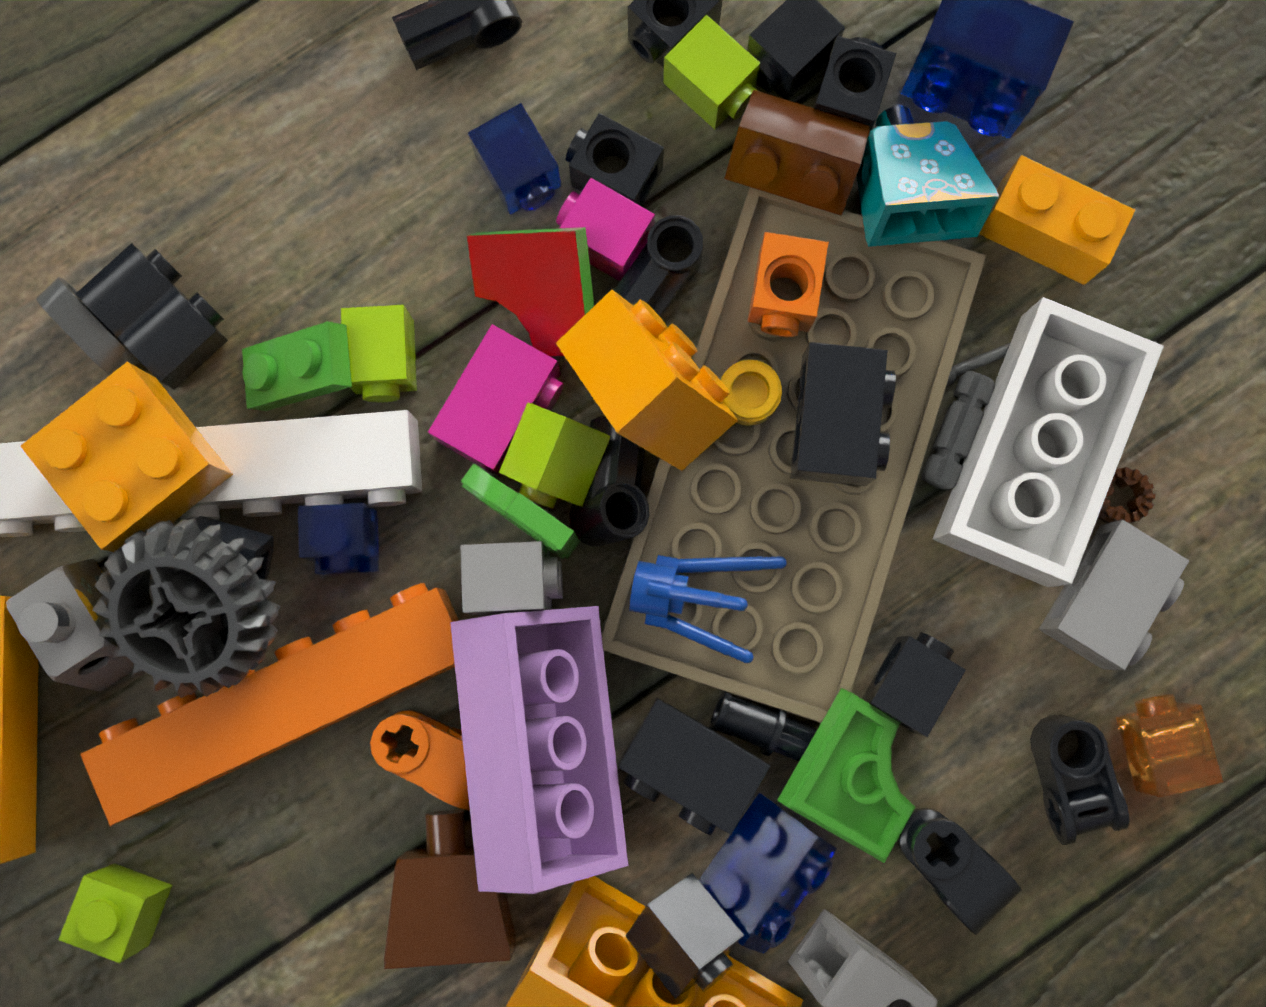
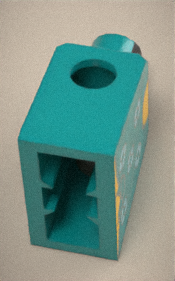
M902 105L892 106L879 114L876 119V128L869 133L861 165L857 173L863 225L868 247L977 237L999 195L957 126L948 121L915 124L909 108Z

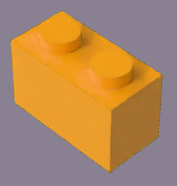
M1021 155L1001 180L997 188L999 197L979 234L1085 285L1110 264L1135 209Z

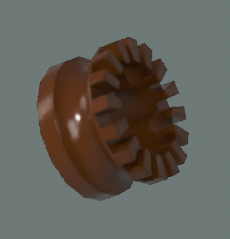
M1128 467L1116 469L1098 518L1108 524L1122 519L1132 523L1146 517L1149 514L1148 511L1154 506L1152 501L1156 495L1152 492L1154 486L1153 483L1150 484L1148 482L1149 478L1147 475H1142L1141 471ZM1114 481L1119 488L1130 486L1133 490L1135 497L1127 501L1130 511L1128 513L1123 506L1114 507L1109 505L1111 502L1107 497L1115 492L1112 484Z

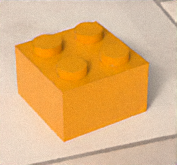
M610 290L556 342L615 431L681 471L738 421L723 401L730 395L727 387L707 366L704 365L699 369L691 359L698 351L695 345L673 323L667 327L660 316L642 299L635 305H632L614 290Z
M129 362L123 364L20 446L100 549L111 552L125 545V540L139 530L144 532L162 521L170 520L173 523L233 475L157 378Z

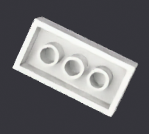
M1041 298L1020 318L996 378L995 388L988 405L984 408V416L968 456L963 461L962 471L956 486L951 491L932 540L1046 587L1072 584L1164 346L1047 298Z

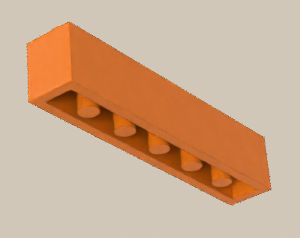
M425 583L409 587L390 597L393 608L372 618L368 610L356 612L332 624L335 635L313 645L310 637H304L274 651L277 662L258 671H255V669L249 670L240 683L232 685L230 688L223 686L218 692L197 698L195 692L182 698L178 695L157 706L161 715L158 718L140 726L137 719L132 718L101 731L98 735L102 744L81 753L80 756L109 825L112 826L136 818L454 668L450 622L459 621L446 590L436 587L428 591Z

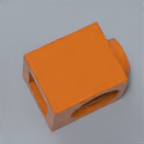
M765 232L758 254L748 322L761 324L762 332L779 337L798 336L799 331L809 332L818 313L829 242ZM777 278L792 279L801 288L802 297L794 301L782 300L772 292L770 283Z

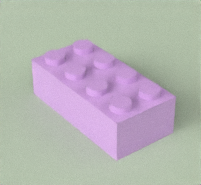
M598 606L504 613L450 622L478 891L535 894L628 866Z

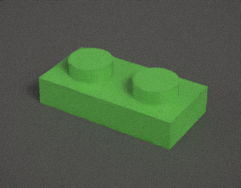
M327 321L242 349L247 409L268 411L352 387L347 326L344 324Z

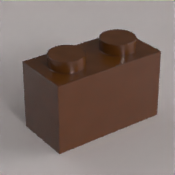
M753 90L737 131L724 179L842 216L861 165L871 126Z

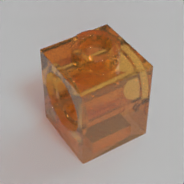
M1165 694L1134 702L1137 712L1116 717L1136 791L1161 798L1223 782L1202 705L1177 703L1174 694Z

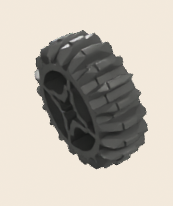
M195 518L183 520L176 526L168 520L166 522H158L144 532L139 530L125 540V545L111 553L108 561L104 563L107 571L100 575L98 582L94 585L103 596L97 600V604L92 611L109 619L103 624V628L98 636L115 638L118 646L112 659L127 656L135 664L131 678L148 673L153 676L155 692L168 688L173 683L180 698L193 694L197 689L207 697L211 693L218 692L223 686L230 688L232 685L240 683L249 670H254L263 661L267 652L266 648L274 641L278 631L271 623L278 617V611L281 606L266 599L274 591L276 581L259 579L256 574L262 566L263 558H251L247 561L240 554L243 549L244 538L233 539L230 543L226 544L222 541L221 524L209 526L201 532ZM151 575L155 582L153 585L150 586L153 595V604L151 603L149 594V582ZM222 613H226L228 619V639L226 645H223L219 634L223 629L220 617Z

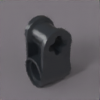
M1062 714L1049 715L1041 719L1033 728L1030 737L1031 751L1043 788L1045 811L1058 841L1062 845L1075 843L1077 835L1109 826L1114 831L1127 829L1130 824L1127 803L1117 782L1108 744L1102 731L1094 724ZM1073 730L1078 737L1079 746L1077 752L1071 759L1062 762L1058 755L1059 741L1065 733Z
M922 808L913 811L898 838L899 848L904 856L935 888L933 891L939 899L974 935H977L1022 891L1021 887L987 851L980 847L954 821L949 820L933 809ZM935 832L941 846L938 851L932 853L926 839Z

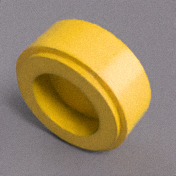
M739 361L730 366L721 378V381L730 392V395L723 401L738 421L736 423L746 426L760 424L773 415L782 397L781 381L777 373L769 365L761 361Z

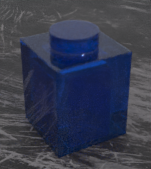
M522 103L468 132L475 157L510 215L522 208L524 211H532L543 206L554 197L555 190L562 186L558 164Z

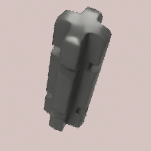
M967 371L960 377L953 394L957 400L949 404L932 447L936 453L928 457L921 474L922 480L929 485L944 490H950L956 486L963 468L959 462L967 458L984 416V412L980 409L981 407L984 408L985 404L988 405L995 388V383L991 378L973 371Z

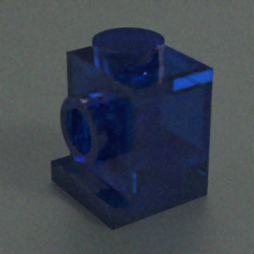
M364 503L298 506L299 558L315 562L316 575L379 572L377 510Z

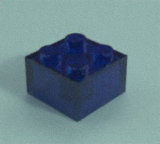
M941 0L900 94L912 98L913 102L925 111L932 113L946 112L968 121L970 127L987 136L1002 135L1010 139L1046 90L1074 21L1023 0Z

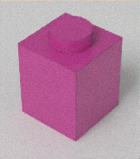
M590 178L581 194L575 191L569 194L558 213L556 223L560 225V228L586 227L590 265L621 281L648 242L650 230L655 225V214Z

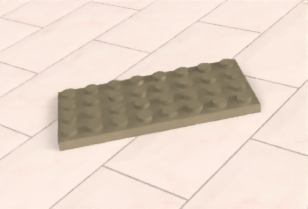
M749 188L697 345L698 351L694 354L693 361L699 369L704 365L707 366L720 380L725 371L739 361H761L769 365L777 373L782 385V397L777 409L769 419L751 426L735 423L683 471L662 459L659 460L647 496L650 514L648 523L640 534L634 536L602 633L604 651L821 723L840 689L843 688L852 692L986 255L940 240L868 247L861 215L844 210L842 216L758 189ZM765 232L829 242L818 313L809 332L799 331L798 336L779 337L762 332L761 324L748 322L758 254ZM777 278L770 283L772 292L782 300L794 301L802 297L801 288L792 279ZM810 342L888 350L886 370L895 371L896 385L891 408H882L880 432L889 433L890 435L889 459L886 470L884 472L877 471L876 479L865 487L790 479L802 355ZM658 555L677 559L756 556L784 557L787 565L783 569L677 573L689 576L688 587L723 593L724 595L741 597L747 600L748 606L744 611L685 602L682 615L671 612L670 615L750 651L754 656L753 661L747 664L666 628L645 625L646 614L629 611L631 590L638 562L643 561L656 564Z

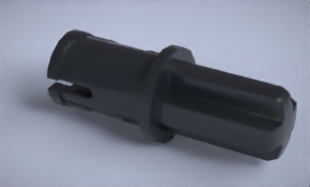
M727 691L721 693L710 721V729L750 742L760 747V752L763 755L770 756L774 751L797 761H800L818 730L815 727L786 717V711L776 708L773 711L732 695Z

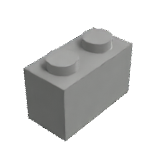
M1123 519L1101 525L1083 554L1073 583L1063 587L1039 630L1101 669L1125 670L1128 665H1135L1148 650L1152 641V634L1148 630L1158 613L1168 610L1181 594L1184 581L1180 579V576L1189 560Z
M541 541L460 545L463 613L476 616H490L504 613L552 610V599H563L562 563L558 561V557H550L549 549Z

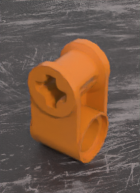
M413 710L399 711L378 724L373 731L370 745L372 756L379 766L422 787L429 794L450 805L470 811L462 730L449 727L421 712ZM405 726H409L414 730L411 735V741L418 745L419 748L410 749L402 756L395 752L398 742L390 736V733H397Z

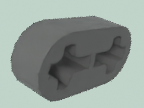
M58 277L36 297L37 302L48 315L107 374L111 375L126 362L135 366L140 363L120 339L76 295L78 291L61 277Z

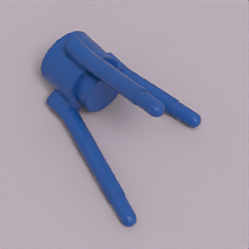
M661 555L657 556L656 564L639 561L633 580L629 611L646 614L645 625L666 628L719 653L748 664L754 659L750 651L670 615V612L682 615L685 602L744 611L748 606L747 600L741 597L724 595L723 593L688 587L689 576L677 573L783 569L786 567L787 561L784 557L756 556L677 559Z

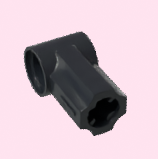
M429 0L392 17L416 70L473 44L481 49L501 45L519 32L523 22L512 0Z
M670 215L660 219L651 228L648 242L614 291L632 305H635L642 299L662 318L684 284L699 270L703 252V236L699 227L691 219L681 215ZM680 239L691 247L692 253L686 260L681 262H669L659 254L658 250L665 241Z
M600 416L591 420L590 427L611 437L583 506L572 503L569 513L572 530L582 543L589 546H603L632 538L644 530L650 516L648 501L645 494L640 490L644 449L618 434L608 419ZM605 506L611 511L612 524L607 518Z

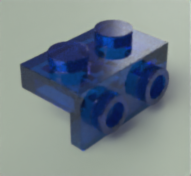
M759 793L735 827L733 833L727 838L704 871L699 882L744 934L738 943L745 948L764 954L770 947H777L787 938L795 924L796 918L793 915L807 893L812 894L816 892L827 880L832 870V862L830 860L837 848L815 834L768 797Z

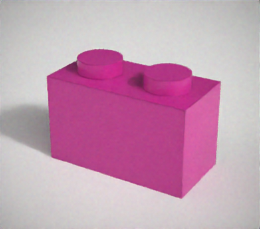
M492 324L428 433L438 443L500 478L502 474L499 471L527 402L551 411L562 392L564 384L558 381L561 375L558 361Z

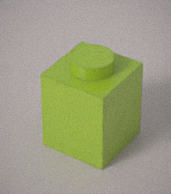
M706 14L664 57L663 83L715 130L729 115L736 120L744 114L753 90L758 91L756 83L760 62Z
M404 305L341 308V324L347 326L352 382L350 389L356 394H362V399L367 402H393L400 399V392L417 391L414 319Z
M527 402L499 473L522 483L519 493L535 503L553 509L557 498L582 507L611 436Z
M115 863L86 874L82 878L58 940L121 963L150 945L172 885Z

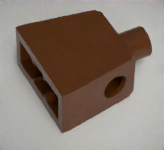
M445 810L426 813L427 849L406 851L396 861L384 955V969L510 961L516 948V935L507 895L503 892L478 891L474 846H466L464 811Z

